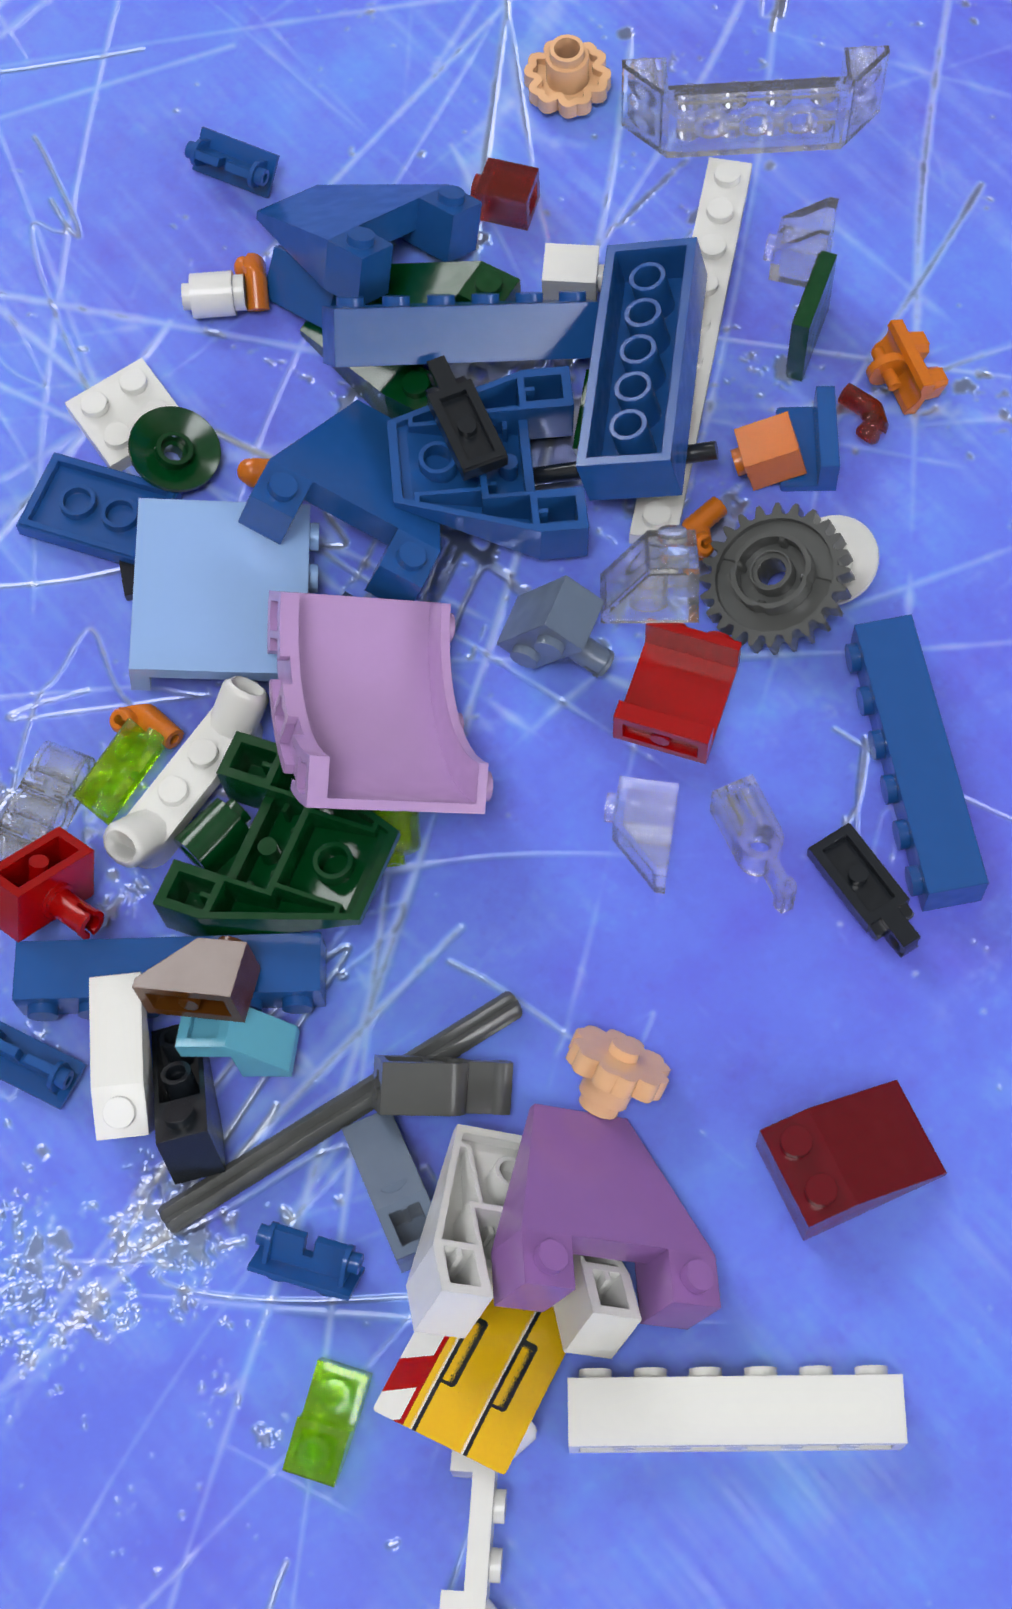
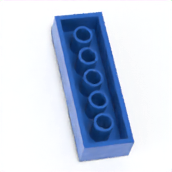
M697 237L607 245L576 460V468L589 501L679 496L683 493L707 283V271Z

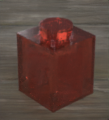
M488 157L482 174H475L471 186L470 196L482 202L480 220L528 231L540 198L539 168Z

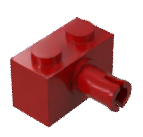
M59 826L0 861V930L19 943L53 920L58 919L75 931L82 939H89L90 933L95 935L104 922V913L85 902L86 899L94 895V850Z

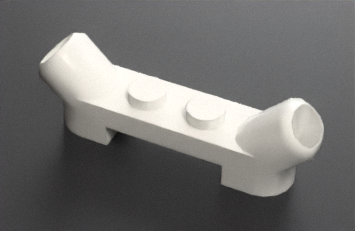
M235 676L224 680L213 708L130 812L107 826L103 835L104 848L116 863L127 868H135L137 866L144 869L156 868L164 865L179 847L173 839L189 824L221 783L216 772L236 731L258 738L263 736L260 721L267 707L269 696L265 689L257 682L242 676Z
M532 1421L514 1458L536 1439L537 1429ZM452 1450L450 1471L453 1477L472 1478L464 1591L441 1590L439 1609H497L489 1599L490 1583H501L503 1548L493 1547L494 1524H505L507 1489H497L498 1472Z

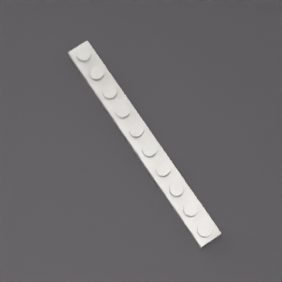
M709 157L692 235V237H697L707 271V283L688 445L695 444L698 440L751 179L752 163ZM693 463L686 464L682 495L637 498L629 533V543L675 551Z

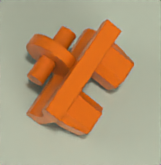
M903 319L891 320L887 325L888 332L885 337L872 348L871 356L874 361L867 367L866 376L873 385L886 384L888 390L893 392L904 415L916 414L925 400L939 397L948 384V378L942 367H927L923 360L929 353L930 345L924 331H908Z

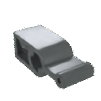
M375 1055L371 1107L379 1115L461 1116L466 1113L510 1115L513 1062L508 1060H466L444 1056Z

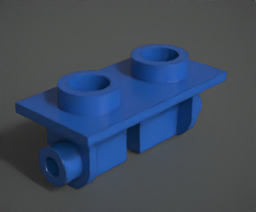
M202 127L199 139L196 142L189 141L185 148V157L190 159V163L193 165L192 170L262 197H270L280 155L206 127Z
M0 1021V1080L61 1110L87 1065Z
M275 1221L271 1225L263 1223L260 1225L255 1244L260 1246L247 1266L248 1271L264 1275L273 1281L287 1282L310 1289L326 1297H336L349 1301L365 1271V1267L362 1266L364 1254L356 1252L355 1245H348L318 1236L315 1241L314 1251L306 1249L308 1232L288 1227Z

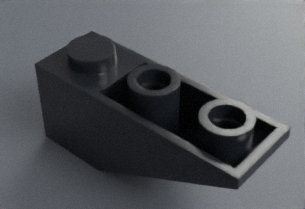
M179 1024L151 1031L156 1146L175 1185L226 1172L223 1129L209 1057L180 1056L175 1048Z

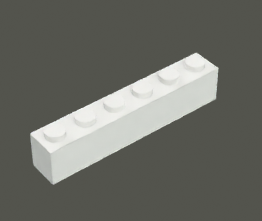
M823 1365L800 1367L799 1375H777L776 1367L752 1366L744 1368V1376H722V1368L694 1367L689 1369V1376L667 1377V1369L659 1367L634 1369V1377H612V1370L607 1368H584L579 1370V1378H567L569 1453L902 1450L908 1444L903 1374H888V1367L885 1365L854 1367L855 1375H833L832 1367Z

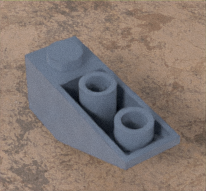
M375 1113L341 1129L400 1271L404 1273L412 1267L431 1201L393 1115H379Z

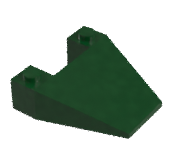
M483 261L391 264L389 290L386 295L410 296V304L427 303L428 294H454L455 302H471L472 293H499V301H515V292H521L520 279ZM382 297L365 305L382 304ZM306 320L300 328V335L323 357L322 328ZM424 364L333 367L372 408L390 418H395L427 406L425 390L432 388L427 377L429 370L423 368Z
M236 731L216 774L228 799L232 798L236 802L258 808L259 810L227 876L176 859L173 860L153 901V905L166 927L191 936L283 934L361 924L401 836L400 831L371 810L306 808L298 802L290 789L291 781L295 780L294 774L283 773L276 743Z

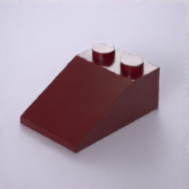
M897 1080L798 1112L761 1129L756 1143V1148L803 1241L947 1174Z

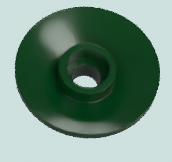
M164 406L148 411L136 421L128 439L129 458L136 472L149 484L165 491L187 492L203 486L213 477L220 462V442L212 426L197 413L182 407ZM166 452H174L179 456L180 460H171L164 454Z

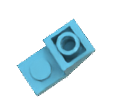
M249 1007L245 1023L181 1016L175 1048L181 1057H231L242 1076L292 1077L300 1030L294 1024Z

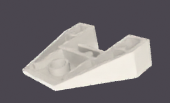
M457 1124L453 1130L406 1283L414 1332L465 1339L493 1299L491 1250L522 1135ZM573 1254L576 1290L552 1306L554 1307L564 1353L612 1359L642 1320L631 1276L622 1261Z

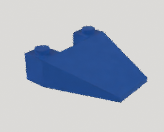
M449 184L315 185L258 210L256 219L324 290L337 297H365V304L388 294L393 244L390 242L397 238L405 240L443 262H452L475 251L482 202L466 194L462 188Z
M569 366L523 369L475 387L507 452L508 465L466 481L463 480L428 405L387 420L395 508L539 560L588 556L589 522L584 486L535 490L530 439L573 436L574 400Z
M356 400L270 458L238 520V523L280 545L305 500L383 542L387 547L365 591L384 599L414 601L422 590L441 551L440 523L394 507L387 420L392 418L359 400Z

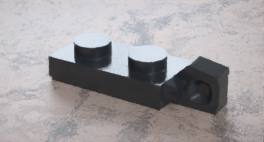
M444 355L427 361L429 368L427 377L432 388L425 390L427 405L463 480L466 481L508 465L507 452L472 380H467L465 376L455 379Z
M847 823L808 848V858L866 933L869 932L876 941L884 936L885 940L900 958L918 947V940L921 936L908 921L914 915L908 905L910 898L851 823Z

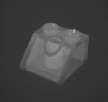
M665 525L658 530H647L600 574V598L605 601L601 609V624L699 623L700 568L696 530H687L680 525Z

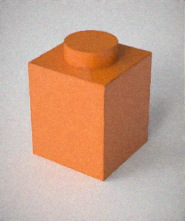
M788 411L734 429L738 447L730 450L738 476L747 474L753 491L807 474Z

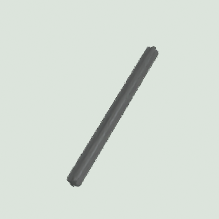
M506 991L404 1055L458 1057L521 1018V1005L510 991ZM373 1074L226 1165V1172L208 1176L162 1204L158 1212L167 1229L172 1233L178 1232L340 1131L341 1128L348 1126L372 1111Z

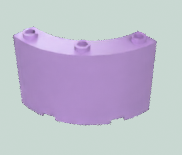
M269 590L267 654H277L278 679H271L269 681L273 730L283 773L294 774L295 780L291 781L290 789L300 804L306 808L485 814L486 802L490 801L493 793V777L491 772L488 771L489 763L478 757L471 748L464 733L463 715L457 711L450 660V642L455 634V617L451 613V604Z

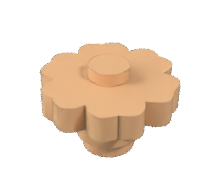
M565 34L546 42L543 48L544 53L536 52L530 54L528 64L524 68V84L529 88L530 103L538 107L542 113L551 114L558 110L559 114L566 119L574 118L577 115L584 116L591 112L592 103H603L607 99V92L611 88V71L606 67V54L597 49L593 43H583L577 36Z
M588 1025L585 1028H577L568 1046L569 1051L565 1058L572 1065L573 1071L583 1076L579 1085L581 1092L579 1103L586 1111L599 1118L615 1119L619 1112L626 1110L632 1097L643 1103L658 1101L661 1099L669 1083L668 1075L671 1069L664 1063V1059L659 1054L644 1049L643 1043L638 1039L626 1036L620 1031L610 1029L605 1032L592 1025Z

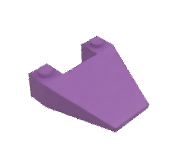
M541 1104L532 1105L527 1116L491 1250L494 1306L545 1312L576 1290L574 1254L635 1263L638 1304L642 1318L640 1324L687 1330L719 1310L721 1302L715 1254L628 1119L616 1117L609 1120L599 1118L589 1112Z

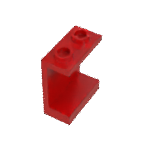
M648 616L645 629V643L625 700L618 701L613 716V738L706 764L739 667L742 642L733 640L732 637L723 632L709 631L707 633L689 628L683 622L673 618L657 619Z

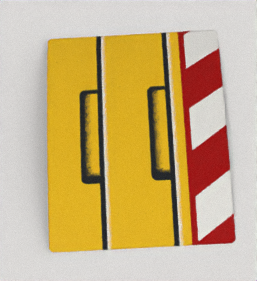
M493 1298L465 1339L414 1332L376 1401L374 1411L500 1474H505L566 1354L563 1351L554 1307H550L545 1312L494 1306Z

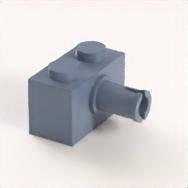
M567 575L518 596L497 641L498 646L510 653V657L514 662L533 669L568 657L598 678V676L601 677L607 672L614 660V652L605 648L589 637L605 601Z

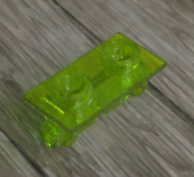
M128 718L72 796L105 824L109 825L164 750V747L161 745L164 737L152 728H148L145 732L131 718Z

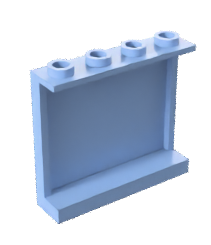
M139 498L128 667L131 690L151 691V678L226 680L235 676H242L253 681L278 679L277 654H267L269 590L318 593V564H309V551H319V523H310V504L301 505L279 545L238 523L247 502Z

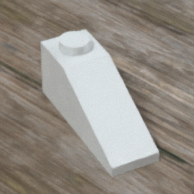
M142 972L89 977L90 1084L96 1141L146 1136L155 1130L153 1068L147 1012L132 988L134 979L142 974Z

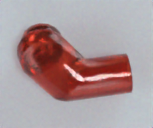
M848 383L842 390L838 403L860 416L863 420L856 429V435L871 445L876 444L882 432L886 434L889 427L885 409L879 400L854 384Z

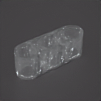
M46 741L40 746L0 820V861L59 826L67 831L93 780L96 767L93 757L51 741Z

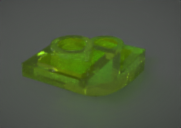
M325 1357L317 1360L304 1409L297 1416L282 1471L331 1487L336 1486L373 1376L372 1372Z

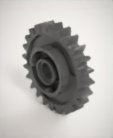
M775 503L770 515H766L760 506L756 507L755 519L749 521L744 515H738L740 527L734 530L724 526L723 531L727 537L726 541H712L710 544L717 552V555L715 557L703 558L702 561L707 569L711 571V573L699 577L701 584L708 589L700 595L705 605L710 607L706 614L713 623H718L717 629L720 632L731 635L733 640L742 642V646L748 641L749 647L757 654L763 645L767 644L772 654L777 655L781 644L784 642L795 652L797 651L798 639L800 637H804L811 644L815 643L813 631L816 628H820L829 632L831 628L826 620L829 615L842 617L844 614L837 604L838 600H847L852 597L848 588L843 585L855 580L851 569L846 567L853 562V558L848 549H843L847 545L841 533L834 534L836 529L829 519L821 522V518L816 510L812 509L804 516V512L799 504L796 503L787 514L780 503ZM785 572L780 582L774 585H767L769 579L774 574Z

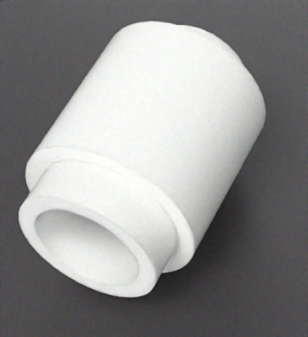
M232 270L190 273L189 283H181L184 311L192 310L194 319L237 316V311L247 310L244 274L234 275Z

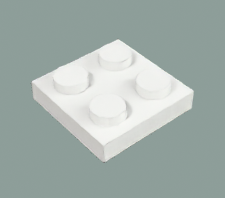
M143 358L138 359L65 402L68 413L107 467L118 471H123L132 465L128 453V439L136 421L142 415L155 408L164 406L179 407Z

